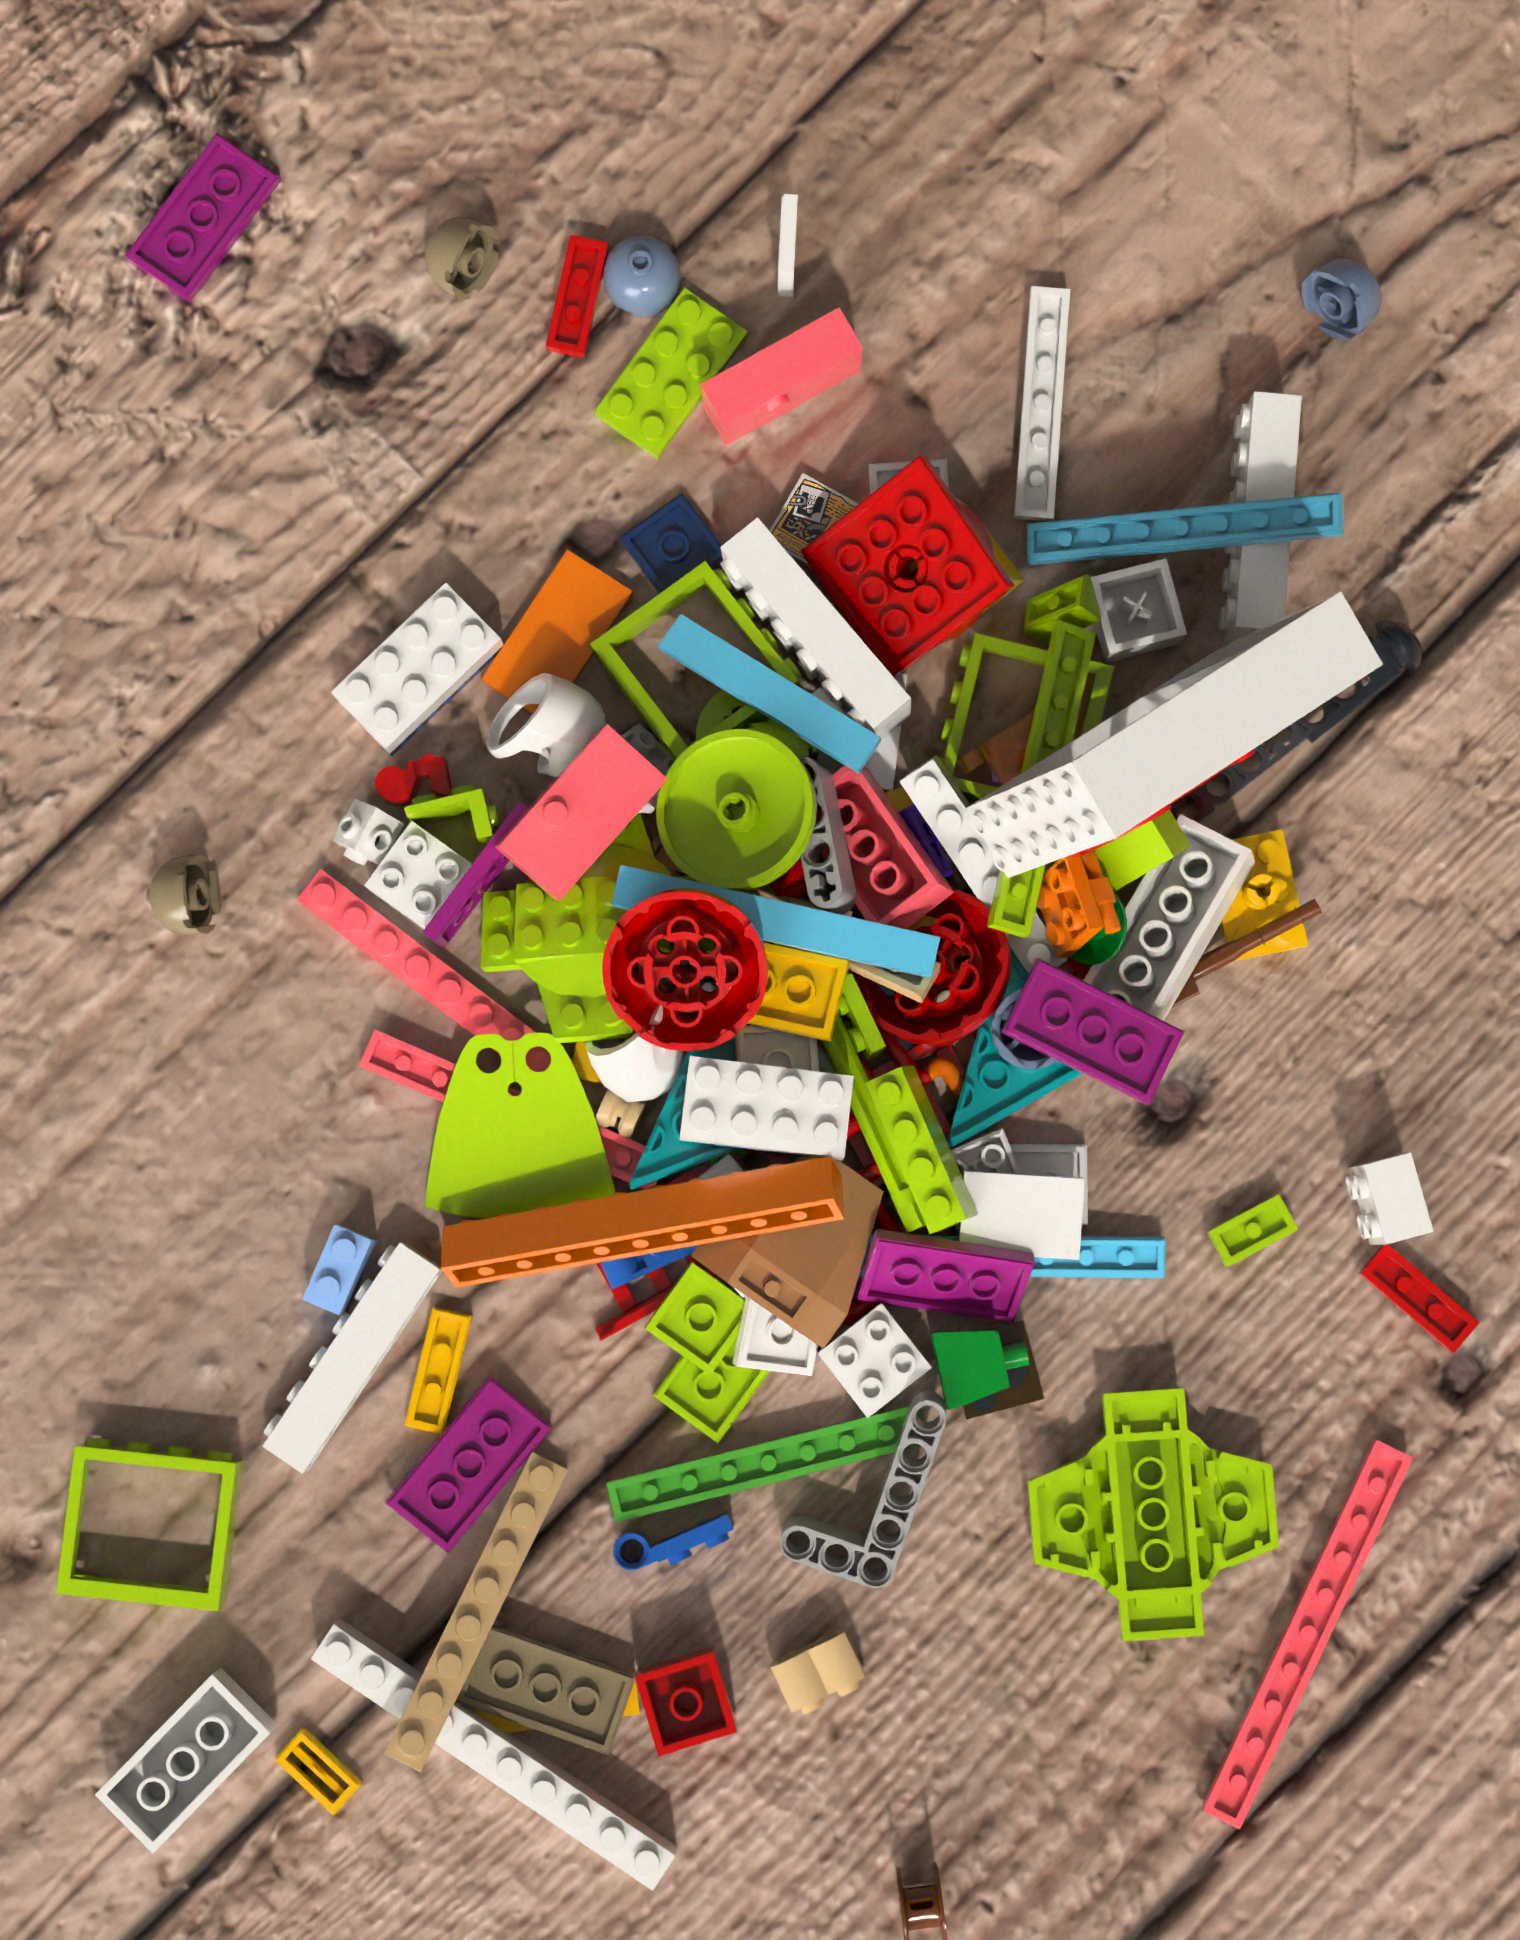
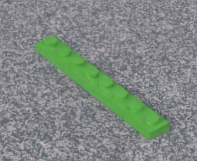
M910 1405L873 1414L869 1418L865 1416L607 1481L606 1484L615 1521L620 1522L894 1453ZM921 1407L920 1409H918L917 1415L920 1419L925 1421ZM915 1443L909 1444L907 1447H905L904 1450L921 1445Z

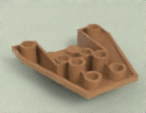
M801 1156L793 1163L806 1161L808 1158L811 1157ZM836 1160L834 1162L843 1181V1220L697 1245L691 1253L693 1258L728 1284L822 1348H825L848 1314L884 1192L850 1167Z

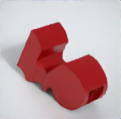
M427 753L415 761H409L405 771L397 766L385 767L375 778L376 791L385 802L391 805L412 804V799L416 797L422 780H430L431 789L435 795L440 798L451 796L452 785L448 762L444 756L436 757Z

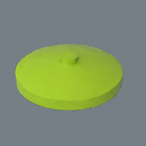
M724 730L696 741L674 761L666 774L668 779L659 791L656 821L661 842L670 859L680 870L699 883L735 891H746L764 886L786 873L805 851L816 822V793L807 768L799 757L784 743L768 734L755 730Z

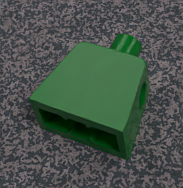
M998 1330L936 1331L930 1333L947 1410L956 1409L1009 1388L1007 1370L1029 1365L1025 1342L1001 1346Z

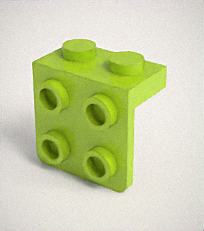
M475 785L454 788L451 790V796L436 799L435 794L419 796L412 799L413 805L404 808L406 816L417 825L471 813L477 839L484 848L503 823L500 810L498 811L496 805L491 804L490 798L482 788L475 790Z

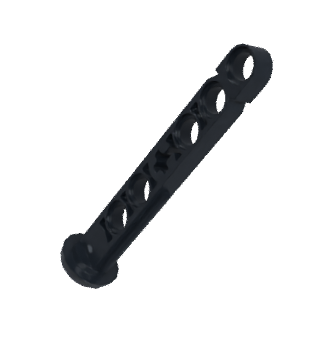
M1389 619L1375 623L1378 635L1375 640L1372 636H1369L1368 639L1383 665L1362 678L1368 682L1367 685L1363 686L1360 679L1354 683L1355 691L1352 696L1340 698L1335 695L1320 705L1323 709V717L1320 721L1310 723L1302 717L1285 729H1288L1290 732L1287 738L1289 744L1285 746L1282 742H1279L1270 748L1269 752L1275 755L1272 759L1268 758L1265 749L1261 745L1255 748L1256 753L1261 761L1257 770L1245 771L1237 763L1217 774L1224 776L1229 782V790L1226 794L1222 796L1212 795L1208 791L1205 782L1172 803L1170 811L1176 821L1178 816L1175 812V806L1180 800L1190 799L1196 803L1198 814L1191 820L1200 823L1215 811L1214 806L1225 804L1307 739L1312 744L1401 675L1398 668L1402 669L1405 667L1411 672H1415L1422 660V649L1415 632L1404 623ZM1273 736L1265 742H1263V745L1267 744L1273 738Z

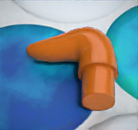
M936 1057L931 1060L924 1070L929 1073L932 1080L941 1076L944 1083L950 1087L954 1096L960 1095L964 1080L958 1067L945 1057Z

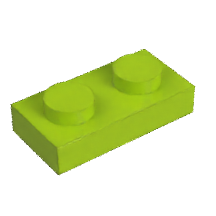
M852 973L846 976L838 1012L840 1016L846 1015L852 1029L848 1030V1035L857 1052L863 1051L866 1060L880 1055L886 1045Z
M1276 1194L1206 1232L1225 1267H1229L1299 1229L1280 1194Z

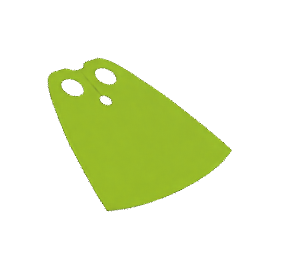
M544 1032L527 1033L521 1039L513 1040V1042L512 1040L504 1039L499 1034H479L472 1037L458 1058L441 1109L427 1181L425 1207L459 1216L492 1218L502 1213H520L534 1210L540 1206L553 1207L569 1204L579 1199L591 1200L614 1194L615 1188L593 1110L573 1063L562 1044L558 1043L553 1035ZM533 1047H543L550 1053L551 1064L545 1071L536 1072L528 1067L526 1054ZM484 1048H493L501 1056V1066L493 1073H485L477 1066V1054ZM514 1076L515 1082L519 1083L522 1087V1092L518 1096H512L508 1091V1086L514 1082Z

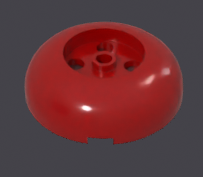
M676 888L664 890L642 899L621 917L612 930L605 947L602 976L605 992L614 1012L620 1020L623 1019L633 1030L640 1034V1038L665 1049L699 1051L718 1046L730 1040L755 1016L766 991L768 961L765 946L758 930L749 917L735 904L724 897L705 890ZM703 937L714 940L716 947L714 950L706 952L700 949L698 941ZM661 938L669 942L674 941L675 948L671 952H663L658 948L657 942ZM689 960L690 965L695 966L691 969H686L681 965V961ZM705 976H711L715 978L717 988L713 991H705L700 986V980ZM669 977L677 985L676 989L672 992H667L659 985L660 979ZM659 1004L662 1005L663 1017L661 1023L657 1025L649 1024L656 1007Z
M952 889L954 891L953 894L926 914L927 916L937 918L934 925L923 926L914 930L940 937L935 962L940 963V972L922 1003L894 990L895 998L890 997L879 988L876 982L852 971V975L874 1022L885 1032L896 1038L916 1044H940L959 1039L981 1026L993 1014L1006 992L1011 973V952L1007 936L1003 931L987 927L990 909L977 898L962 891ZM962 956H969V959L960 964V969H957V960ZM865 984L869 987L872 996L867 994ZM948 990L950 993L949 997L943 1002H937L938 995L942 991Z

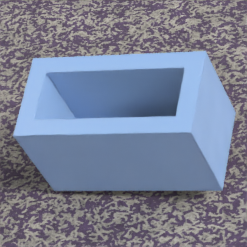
M334 1224L302 1300L338 1315H343L347 1312L378 1240L343 1225Z

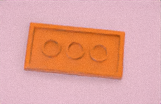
M567 549L481 678V681L508 699L531 678L542 673L551 674L575 684L594 655L590 643L612 628L633 596V591ZM527 704L522 708L534 714L539 704Z

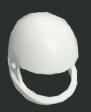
M542 673L522 685L500 709L490 726L486 738L487 748L495 758L509 757L522 750L539 753L537 772L557 777L600 727L606 725L605 715L602 706L589 692L566 679ZM527 704H539L528 722L510 739L499 745L502 731L519 709Z
M659 982V985L667 992H669L667 987ZM659 1004L656 1007L649 1024L658 1025L661 1023L663 1017L662 1005ZM638 1033L631 1038H627L625 1041H620L619 1039L584 1041L591 1065L603 1085L627 1102L653 1100L667 1093L675 1081L687 1051H675L656 1046L640 1038Z

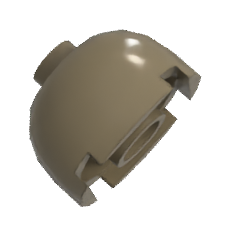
M456 217L445 221L431 233L425 244V263L427 273L437 287L452 296L464 300L471 298L467 294L472 290L480 292L491 278L498 261L499 252L493 250V239L499 241L497 232L492 226L481 221L466 217Z
M197 854L173 858L160 866L151 880L150 888L147 890L146 895L148 907L152 910L159 923L171 932L184 935H200L209 933L216 926V924H209L212 920V915L220 914L221 890L215 870H207L203 863L209 861L205 856Z

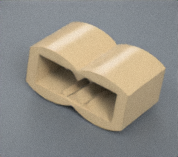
M845 1628L825 1635L771 1662V1670L791 1712L801 1709L802 1714L812 1712L824 1705L823 1698L829 1694L838 1692L839 1696H844L861 1687L859 1680L866 1677Z

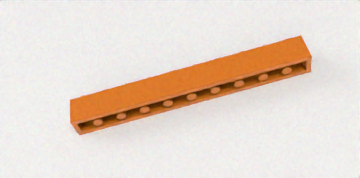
M832 1156L811 1157L801 1162L784 1165L772 1164L766 1168L745 1172L733 1171L727 1175L707 1179L694 1178L685 1183L668 1186L656 1185L646 1190L630 1193L617 1192L608 1197L591 1200L579 1199L569 1204L553 1207L540 1206L531 1211L514 1214L502 1213L496 1217L476 1221L463 1220L458 1224L443 1226L441 1269L454 1287L458 1288L843 1220L842 1176Z

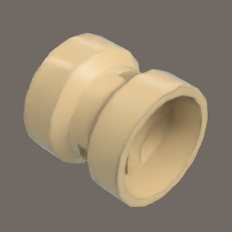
M608 1089L595 1117L597 1125L603 1128L610 1126L616 1128L620 1135L631 1139L640 1122L646 1103L643 1101L627 1102Z

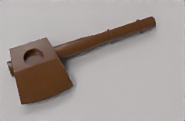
M1313 899L1298 908L1294 907V910L1202 955L1172 1008L1200 994L1196 984L1197 980L1228 965L1246 952L1262 944L1265 945V942L1302 923L1305 924L1304 922L1321 914L1322 911L1316 900Z

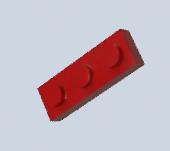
M570 235L546 342L547 351L585 359L603 271L609 251L608 242Z
M1388 1244L1381 1245L1358 1273L1450 1353H1455L1480 1323Z

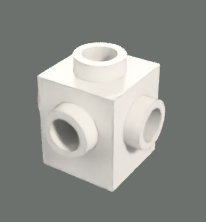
M354 799L349 811L340 821L333 841L346 848L343 855L362 866H365L367 860L379 865L395 844L404 823L377 807Z

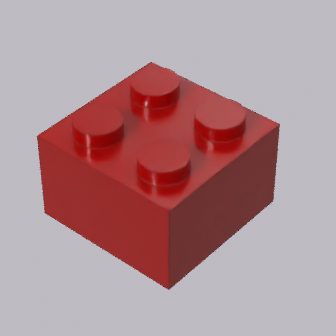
M715 1646L636 1670V1683L658 1757L737 1733L738 1723Z

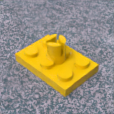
M1283 829L1232 839L1252 850L1255 864L1220 923L1224 944L1254 931L1255 928H1259L1294 910V907L1298 908L1300 906ZM1302 923L1265 942V945L1262 944L1246 952L1235 961L1308 946L1304 924Z
M764 943L768 961L766 991L757 1013L747 1024L831 1042L849 968V961Z

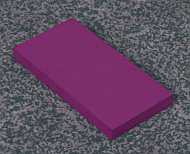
M216 133L125 254L126 259L190 303L281 182L280 177Z
M520 802L516 804L423 930V933L442 949L446 948L483 898L484 892L488 891L510 861L495 846L528 810Z
M1039 958L1035 960L1001 1033L1145 1105H1150L1185 1032Z
M876 1229L856 1289L857 1299L1013 1323L1035 1263L1034 1254Z
M489 1375L385 1500V1503L449 1553L551 1430L552 1426Z

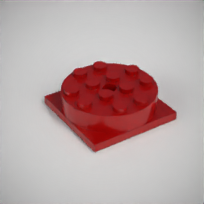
M924 454L916 457L800 551L852 629L894 678L936 646L964 633L979 618L983 610L1015 586L994 556L990 537L980 518L967 504L953 496ZM913 558L920 560L917 562L918 573L915 578L909 571V564Z

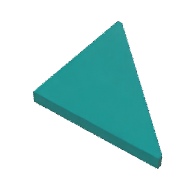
M1011 947V973L1003 998L1017 990H1021L1029 975ZM992 1014L978 1027L947 1140L949 1148L1083 1073L1059 1061L1054 1062L1048 1067L1030 1070L1013 1066L999 1055L992 1043L990 1032Z
M734 1037L709 1049L687 1051L628 1184L630 1190L738 1149L679 1141L690 1056L736 1061Z

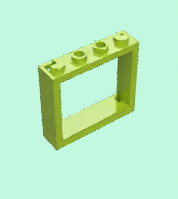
M706 561L590 643L596 658L674 760L689 746L686 745L616 653V650L706 585L774 672L800 687L797 679L801 677V674L795 664L788 657L785 660L780 658L774 650L778 647V644L771 633L765 627L759 631L751 620L755 615L743 598L736 601L728 591L732 588L728 578L719 568L713 571ZM746 704L698 740L724 730L747 729L749 724L762 722L767 717Z
M975 633L972 644L964 643L959 665L966 667L963 682L957 680L954 682L950 704H955L957 707L954 719L946 718L940 741L948 744L944 758H938L966 799L978 801L997 789V787L953 777L983 651L1045 666L1048 650ZM1090 661L1087 677H1092L1093 679L1079 736L1101 723L1114 666Z
M88 1437L87 1443L75 1445L56 1594L219 1611L226 1606L243 1460L232 1459L233 1453L223 1452L222 1450H209L208 1456L192 1455L193 1448L184 1446H168V1452L152 1451L153 1444L147 1442L128 1441L127 1448L112 1446V1439ZM90 1460L222 1474L209 1588L75 1574Z

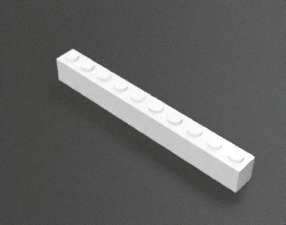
M341 1618L333 1624L311 1657V1660L398 1719H401L422 1676L421 1672ZM458 1702L454 1703L435 1744L652 1891L654 1890L676 1856L677 1846L511 1733L504 1732L477 1714L474 1708Z

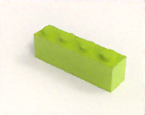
M1169 809L1133 831L1080 856L1096 853L1103 876L1109 878L1114 892L1189 848L1191 844ZM1054 861V862L1050 863L1049 865L1045 866L1044 873H1045L1056 861Z
M914 1065L901 1066L866 1082L865 1085L929 1233L942 1231L978 1215Z

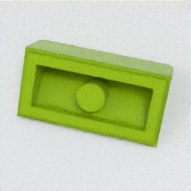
M1085 574L1028 599L1024 633L1038 643L1046 645L1050 643L1054 624L1059 621L1081 628H1086L1099 622L1100 610L1091 577Z

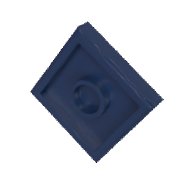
M683 493L619 537L620 543L658 594L704 561L707 562L711 569H714L723 561L720 548L722 545Z

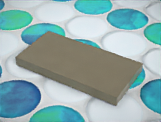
M492 1625L455 1702L609 1755L635 1681V1674Z

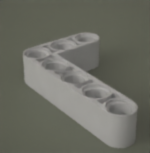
M924 1391L913 1398L865 1536L805 1515H795L786 1520L782 1527L779 1545L785 1557L871 1588L884 1587L890 1582L946 1424V1404L939 1394L932 1391ZM926 1405L933 1406L939 1411V1416L934 1421H923L917 1415L918 1409ZM915 1443L923 1446L926 1453L919 1459H911L906 1456L904 1449L909 1444ZM902 1481L910 1484L913 1491L908 1496L900 1497L891 1491V1487L896 1482ZM889 1519L897 1522L900 1528L894 1534H885L878 1528L879 1523ZM793 1531H802L808 1535L810 1540L804 1545H795L789 1540L788 1535ZM841 1544L848 1550V1554L843 1558H833L826 1549L830 1545ZM877 1557L884 1560L887 1566L882 1571L875 1572L868 1569L865 1562L870 1558Z

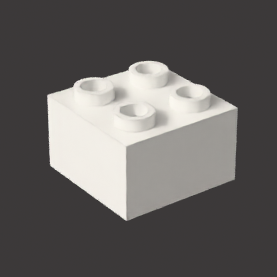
M1166 558L1091 577L1100 610V621L1095 623L1094 626L1104 663L1182 643L1187 632Z
M411 821L364 886L418 926L425 929L471 867L472 863Z
M1411 1152L1348 1167L1350 1176L1346 1177L1347 1189L1351 1199H1357L1361 1211V1215L1357 1216L1358 1228L1362 1238L1369 1239L1370 1245H1386L1434 1232Z
M882 1303L876 1305L832 1339L825 1348L817 1351L818 1355L867 1418L932 1368Z

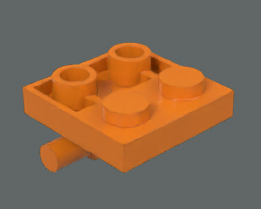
M1089 853L1082 857L1067 856L1058 859L1043 874L1037 907L1041 910L1046 924V937L1049 944L1053 946L1057 959L1072 956L1103 927L1106 934H1112L1122 929L1113 905L1116 902L1110 880L1108 877L1103 876L1096 853Z

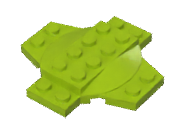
M643 813L635 815L560 901L554 900L530 878L526 883L516 884V890L484 892L480 968L485 972L523 970L536 982L553 1037L558 1043L627 1039L637 1033L623 1019H619L608 1000L603 984L602 962L605 947L612 930L628 911L627 909L612 906L620 866H629L674 877L669 869L656 859L657 854ZM680 876V877H677V878H682V879H686V880H690V881H695V882H697L696 880L692 879V878L689 877V876ZM703 937L698 941L699 947L703 951L710 952L716 947V943L710 938ZM661 938L657 942L658 948L663 952H671L675 948L674 941L669 942Z
M1184 1388L1102 1393L1105 1431L1103 1436L1093 1444L1084 1457L1027 1480L1033 1563L1082 1577L1096 1579L1103 1588L1118 1598L1122 1641L1205 1636L1201 1594L1210 1587L1211 1581L1219 1570L1229 1566L1233 1567L1279 1547L1273 1466L1270 1463L1209 1448L1200 1437L1188 1430Z

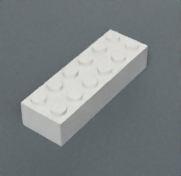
M1254 391L1248 403L1242 404L1240 415H1236L1234 421L1233 438L1239 439L1237 453L1232 455L1230 476L1237 478L1234 491L1229 493L1228 504L1294 497L1302 395ZM1291 541L1224 547V552L1230 554L1228 568L1223 570L1221 591L1227 592L1225 607L1220 608L1218 630L1224 631V643H1231L1285 617Z
M758 517L720 547L723 558L720 564L725 571V576L732 585V589L735 592L743 590L750 600L747 604L754 615L761 622L767 619L775 630L772 635L786 652L792 648L800 660L797 664L806 677L811 681L817 678L825 691L839 708L842 707L849 718L880 736L882 740L910 717L911 697Z
M1182 814L1178 817L1177 823L1191 846L1145 874L1125 908L1127 931L1120 950L1108 961L1092 965L1083 980L1163 1021L1255 864L1251 849Z

